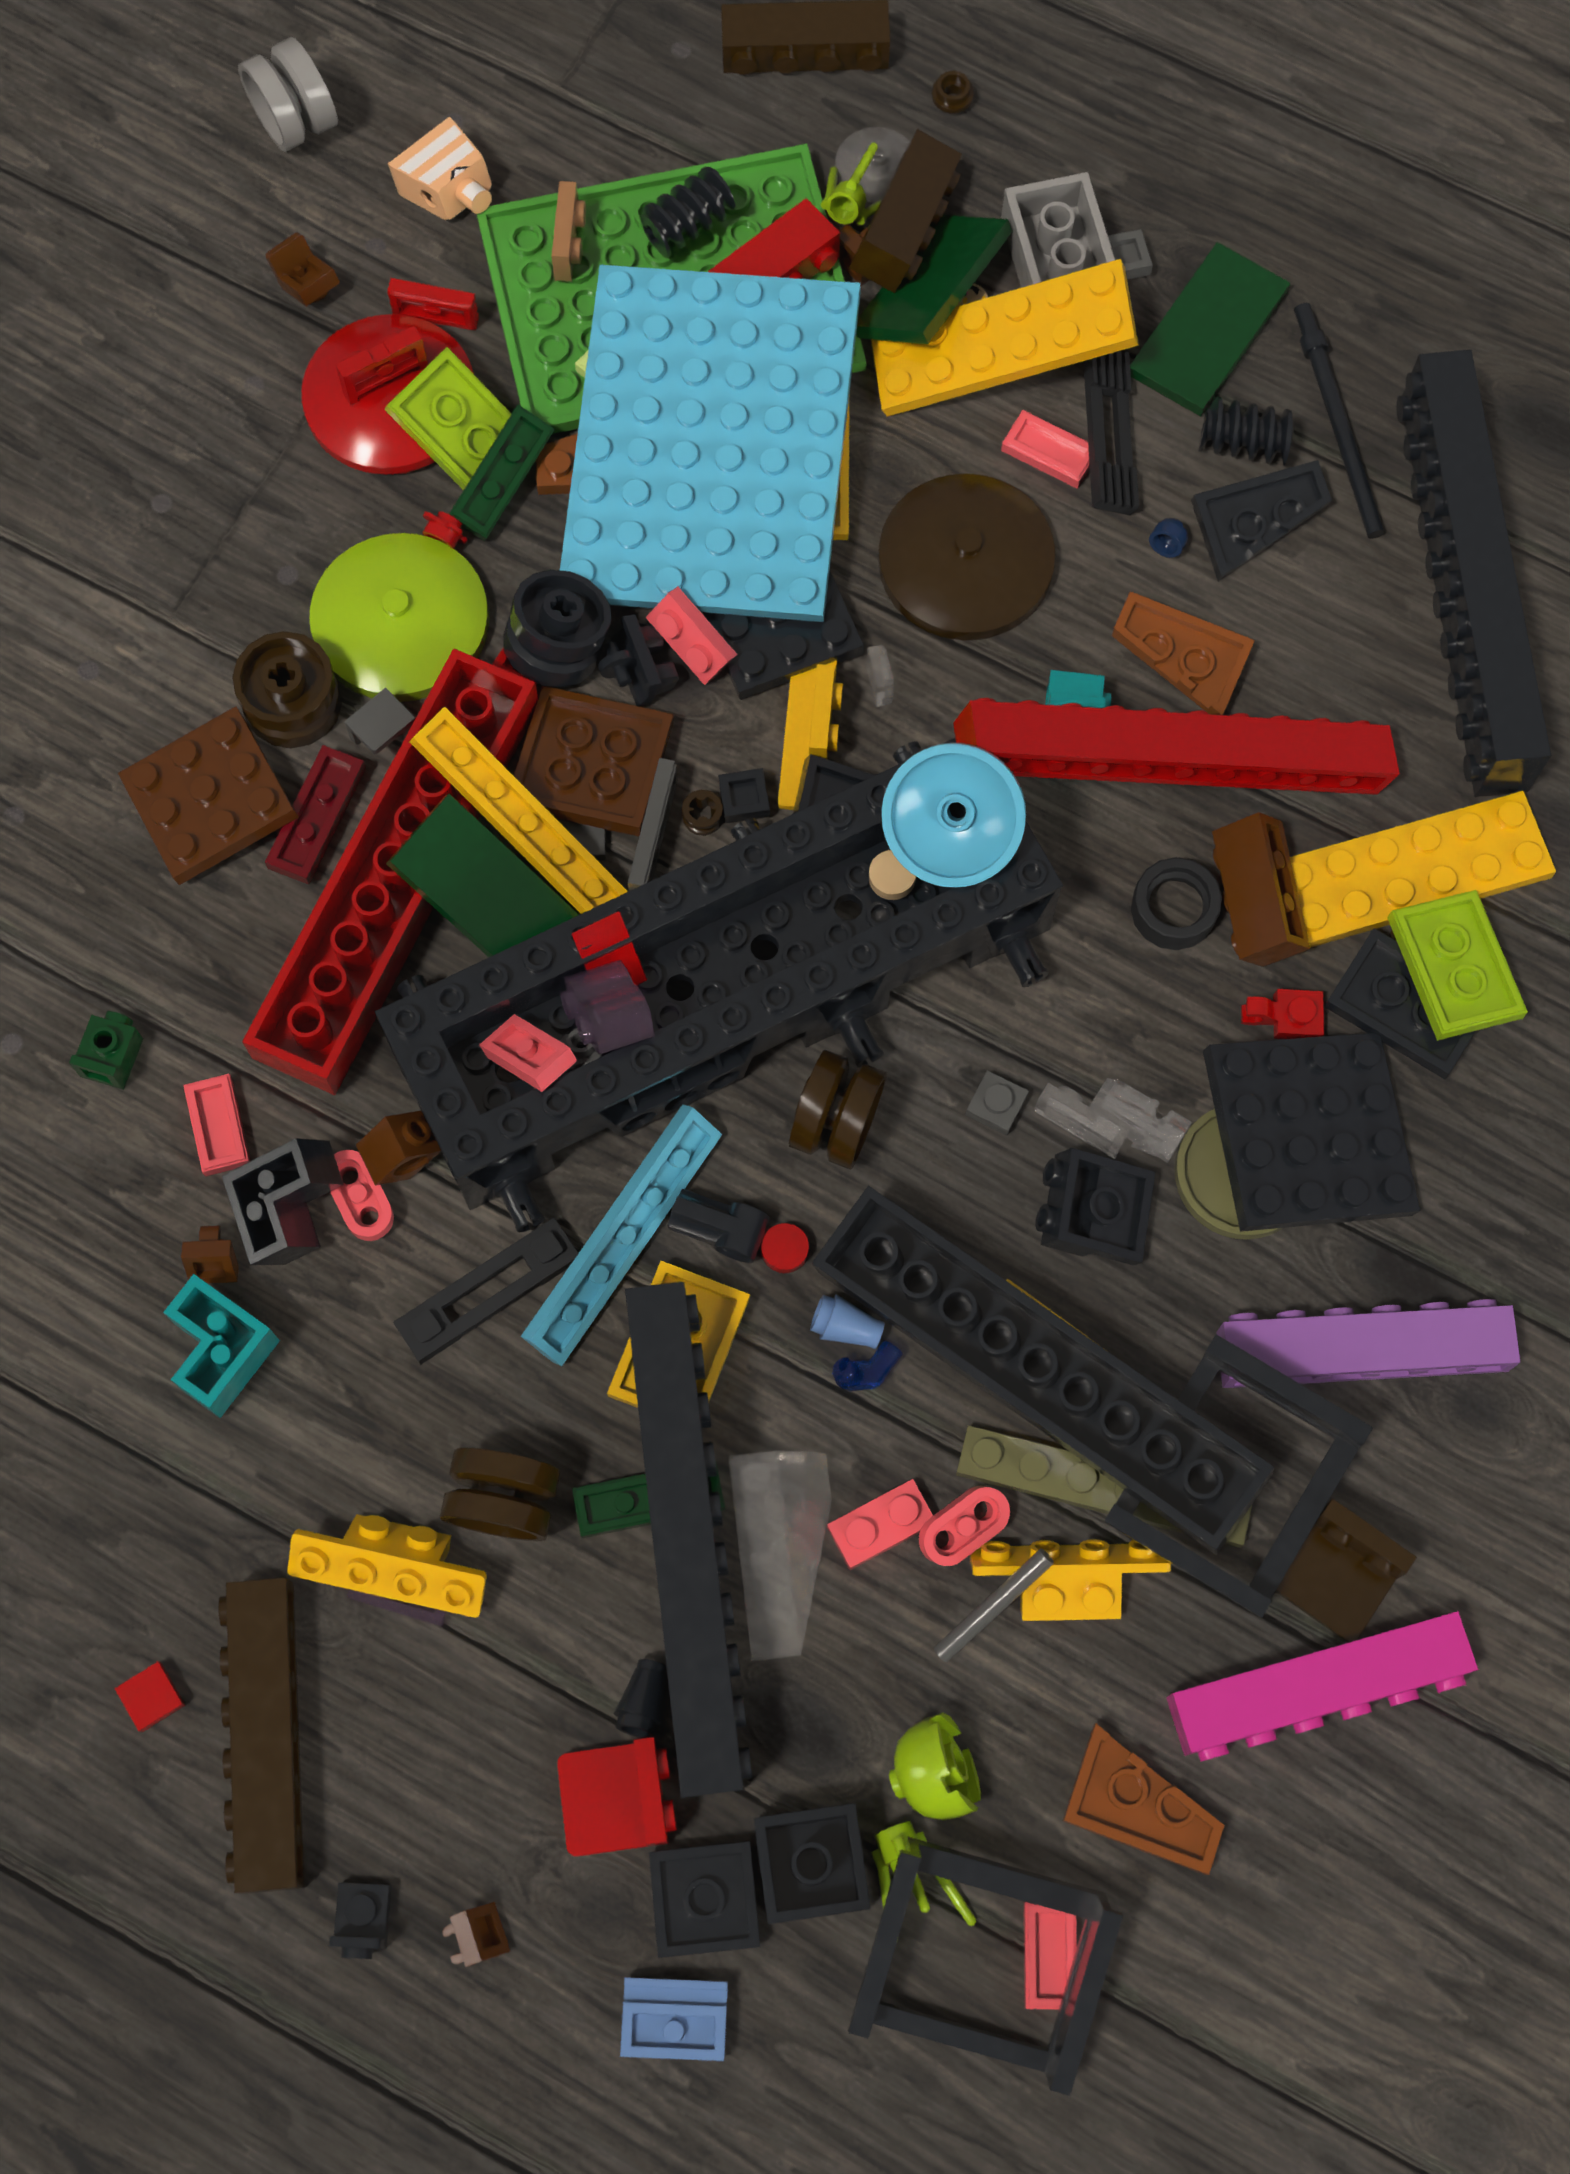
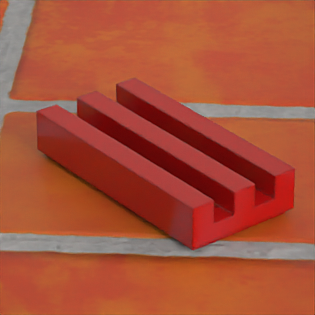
M395 278L390 279L387 292L393 314L413 316L431 323L476 330L479 313L477 312V303H475V293Z

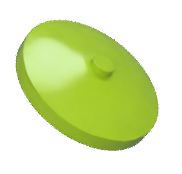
M393 533L380 535L352 546L339 555L325 570L317 583L310 605V628L313 641L320 644L329 657L336 679L352 691L369 698L376 696L385 687L399 702L426 698L453 648L478 658L488 634L489 610L483 584L473 566L458 551L450 548L447 544L418 534Z

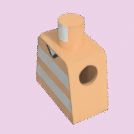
M450 117L388 163L399 195L444 220L454 218L465 208H469L475 214L483 213L491 203L492 197L489 190L492 183L484 158Z

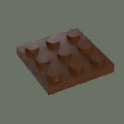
M542 686L514 777L556 819L639 837L659 758H664L673 727V714Z
M237 706L118 773L171 876L178 885L183 884L299 817Z

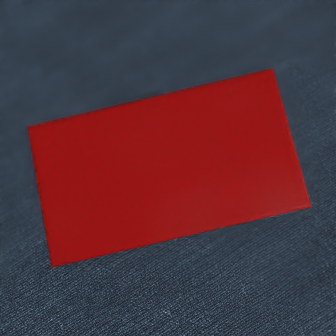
M620 911L571 933L582 959L630 937ZM632 942L585 964L600 1003L647 981Z

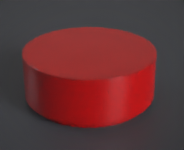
M781 1223L771 1227L762 1239L761 1252L764 1262L769 1268L779 1273H791L800 1269L806 1262L809 1254V1242L806 1234L799 1227L789 1223Z

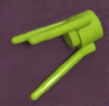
M875 142L870 144L849 181L846 180L837 185L838 169L835 166L830 168L826 196L821 202V207L827 210L829 216L839 224H850L855 221L858 225H863L868 217L875 214L880 201L866 208L864 207L866 204V194L864 188L860 185L861 178L878 149V145Z
M911 1821L895 1825L874 1835L879 1849L871 1852L878 1870L883 1908L891 1884L888 1865L891 1866L894 1873L900 1850L906 1849L908 1837L927 1842L923 1832L915 1833ZM917 1874L912 1893L921 1912L927 1913L930 1910V1905ZM935 1876L969 1926H974L976 1918L952 1881Z

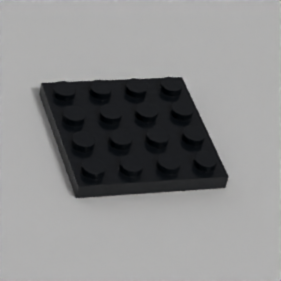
M1375 1033L1210 1044L1203 1050L1240 1232L1413 1216L1420 1211L1380 1036Z

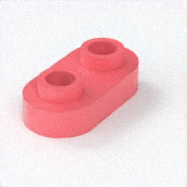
M342 1150L335 1153L334 1156L342 1178L348 1171L358 1173V1178L354 1183H343L344 1185L330 1191L347 1227L355 1237L364 1241H374L384 1237L393 1225L394 1213L381 1185L375 1186L358 1151ZM367 1212H377L378 1219L374 1224L366 1225L362 1223V1218Z
M975 1486L968 1489L924 1523L919 1533V1546L923 1555L931 1562L942 1566H953L963 1561L1005 1528L1010 1517V1507L1006 1497L997 1489L987 1486ZM983 1501L987 1506V1513L983 1518L977 1519L974 1509L979 1502ZM945 1530L949 1536L948 1543L943 1548H938L936 1536L939 1532Z

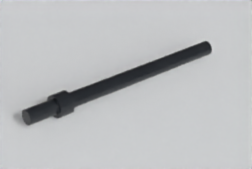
M1301 303L1294 308L1302 334L1299 342L1304 357L1311 361L1367 537L1369 539L1378 538L1385 533L1327 356L1329 345L1324 331L1318 329L1311 304Z

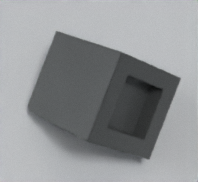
M385 687L344 722L350 739L356 745L362 742L373 754H378L396 738L403 743L415 717Z

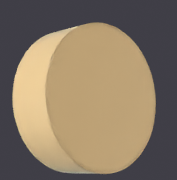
M891 850L881 852L872 860L869 868V883L872 890L878 896L888 900H897L907 896L914 888L916 876L902 866Z

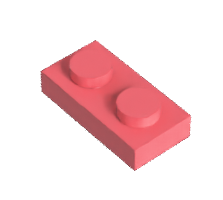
M678 586L670 591L645 617L704 685L714 679L737 655Z
M515 1014L479 1044L488 1059L541 1092L577 1061L569 1046Z
M911 1479L827 1524V1529L849 1570H852L919 1534L924 1523L933 1514L914 1479Z

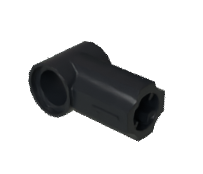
M682 1189L672 1208L668 1229L711 1244L716 1251L726 1257L744 1263H753L770 1217L761 1210L746 1204L732 1202L730 1205Z

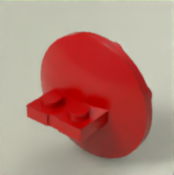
M398 314L377 315L363 318L344 326L321 344L309 361L304 374L302 405L308 426L314 438L333 458L363 472L406 474L432 464L435 461L384 409L446 347L473 373L470 360L465 351L445 330L433 323L413 316Z

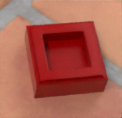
M159 1661L114 1688L138 1732L141 1733L186 1706L166 1669Z

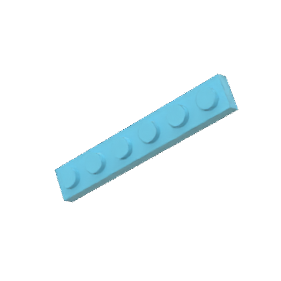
M682 1104L521 1335L525 1341L551 1362L563 1366L666 1217L681 1190L686 1188L722 1136L696 1109Z

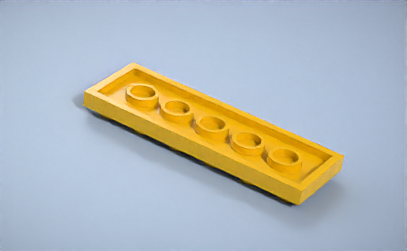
M1121 259L958 306L953 310L928 345L871 339L881 408L887 417L1138 346L1126 271Z
M1524 791L1290 857L1310 948L1373 930V928L1377 929L1390 925L1387 917L1392 910L1477 890L1481 899L1551 879L1556 873Z

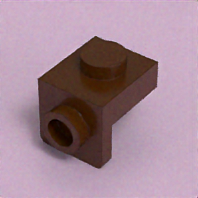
M299 232L292 234L265 255L281 288L306 307L323 299L329 290L340 283L334 269L313 255L304 236Z

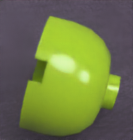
M943 1712L923 1719L906 1731L898 1740L894 1752L895 1769L889 1771L890 1783L897 1798H906L908 1804L916 1812L927 1818L938 1820L958 1818L975 1812L979 1808L974 1803L981 1801L979 1779L970 1750L967 1748L961 1752L953 1737L962 1733L952 1718Z

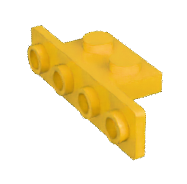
M837 660L825 665L817 664V668L790 677L778 795V807L780 809L794 810L804 760L810 754L828 759L829 751L837 752L839 724H831L832 710H841L843 683L835 682Z
M356 1514L343 1539L296 1529L291 1537L287 1573L290 1576L477 1618L482 1610L487 1578L485 1571L444 1562L449 1553L451 1535L436 1532L432 1528L425 1526L412 1527L390 1522L381 1516Z
M1089 1539L1082 1541L1080 1545H1059L1054 1541L1040 1540L1031 1543L1030 1546H1010L1005 1542L990 1541L981 1545L980 1548L970 1554L972 1573L975 1576L1012 1575L1040 1548L1050 1555L1054 1564L1021 1594L1022 1621L1121 1619L1122 1573L1171 1571V1563L1135 1540H1131L1129 1544H1108L1103 1540Z

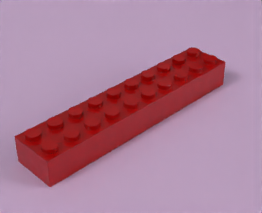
M453 648L242 1041L252 1059L332 1095H336L377 1017L375 1011L381 1009L434 908L386 863L447 794L455 798L477 820L481 816V813L409 741L442 708L446 707L507 769L531 723L536 708L538 695L535 682Z

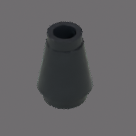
M649 1659L638 1660L637 1667L614 1712V1715L618 1717L615 1727L619 1731L636 1737L651 1738L655 1736L656 1728L662 1727L665 1674L667 1670L664 1664Z

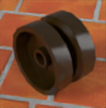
M282 631L260 637L250 643L238 657L232 676L235 696L242 707L246 721L256 736L273 746L292 749L311 745L328 734L338 720L342 701L339 685L330 659L320 644L304 634Z
M825 1049L819 1056L811 1076L807 1079L801 1093L789 1138V1147L812 1155L820 1149L830 1130L832 1132L827 1147L828 1161L851 1170L860 1155L884 1090L887 1072L864 1064L856 1070L848 1089L844 1087L849 1073L848 1058Z
M478 1448L454 1449L449 1475L458 1484L471 1489H455L444 1494L439 1517L441 1521L463 1529L503 1538L539 1542L547 1539L551 1515L543 1506L530 1501H544L556 1496L560 1477V1470L535 1459L507 1452Z

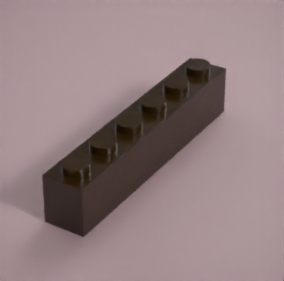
M287 1578L226 1583V1596H220L218 1603L219 1621L222 1627L227 1626L228 1646H222L220 1649L221 1674L223 1677H228L229 1697L222 1698L221 1717L223 1727H230V1748H224L222 1763L225 1779H231L232 1800H226L224 1804L226 1831H233V1852H227L225 1860L226 1879L228 1884L234 1883V1893L240 1894L304 1889L294 1583Z

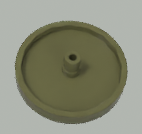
M1215 1109L1201 1116L1185 1134L1175 1160V1182L1180 1198L1187 1210L1203 1226L1229 1238L1257 1239L1269 1236L1283 1229L1275 1228L1240 1232Z

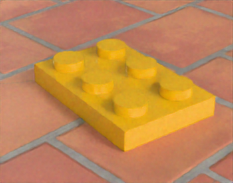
M660 1261L651 1285L684 1282L686 1295L696 1294L700 1331L691 1332L692 1344L702 1343L706 1379L696 1380L698 1393L707 1392L708 1401H710L749 1302L750 1294ZM629 1337L608 1389L607 1396L638 1408L631 1339Z

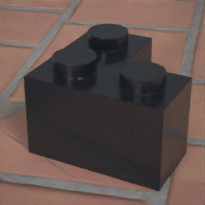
M295 1138L222 1176L250 1265H286L321 1247L307 1203L344 1185L330 1141Z

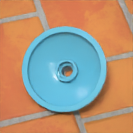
M943 743L928 747L914 754L893 775L883 798L882 826L892 853L910 873L921 880L937 886L966 887L991 878L1001 871L1012 859L1025 831L1026 804L1016 777L998 757L970 744ZM954 802L963 804L966 809V815L963 818L953 817L949 811L950 804Z

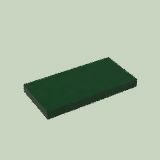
M942 215L937 225L931 223L929 226L935 228L936 231L925 252L922 253L918 250L916 253L923 257L914 277L911 281L903 278L895 293L884 287L879 290L858 318L857 338L928 345L1013 232L1009 220Z
M1217 242L1130 364L1131 378L1201 417L1288 292L1290 282Z
M450 794L445 795L386 863L487 957L502 952L579 915Z

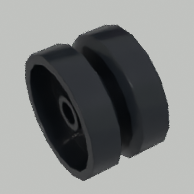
M546 570L534 573L522 581L514 595L510 617L503 634L504 653L511 666L525 678L543 686L563 688L579 684L589 677L599 661L603 642L611 624V609L605 595L589 579L570 571Z

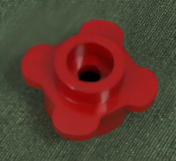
M439 511L437 516L430 512H424L423 517L428 520L422 532L424 536L439 540L452 549L456 547L458 542L466 544L468 539L462 535L463 531L460 529L462 523L442 511Z

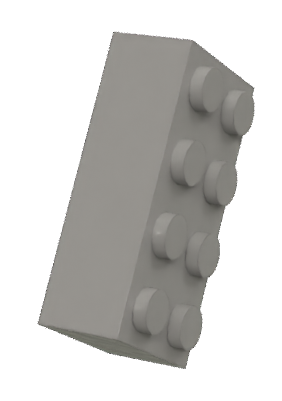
M1088 172L1020 185L1004 190L1001 219H1008L1013 231L1007 238V242L1021 288L1115 260Z

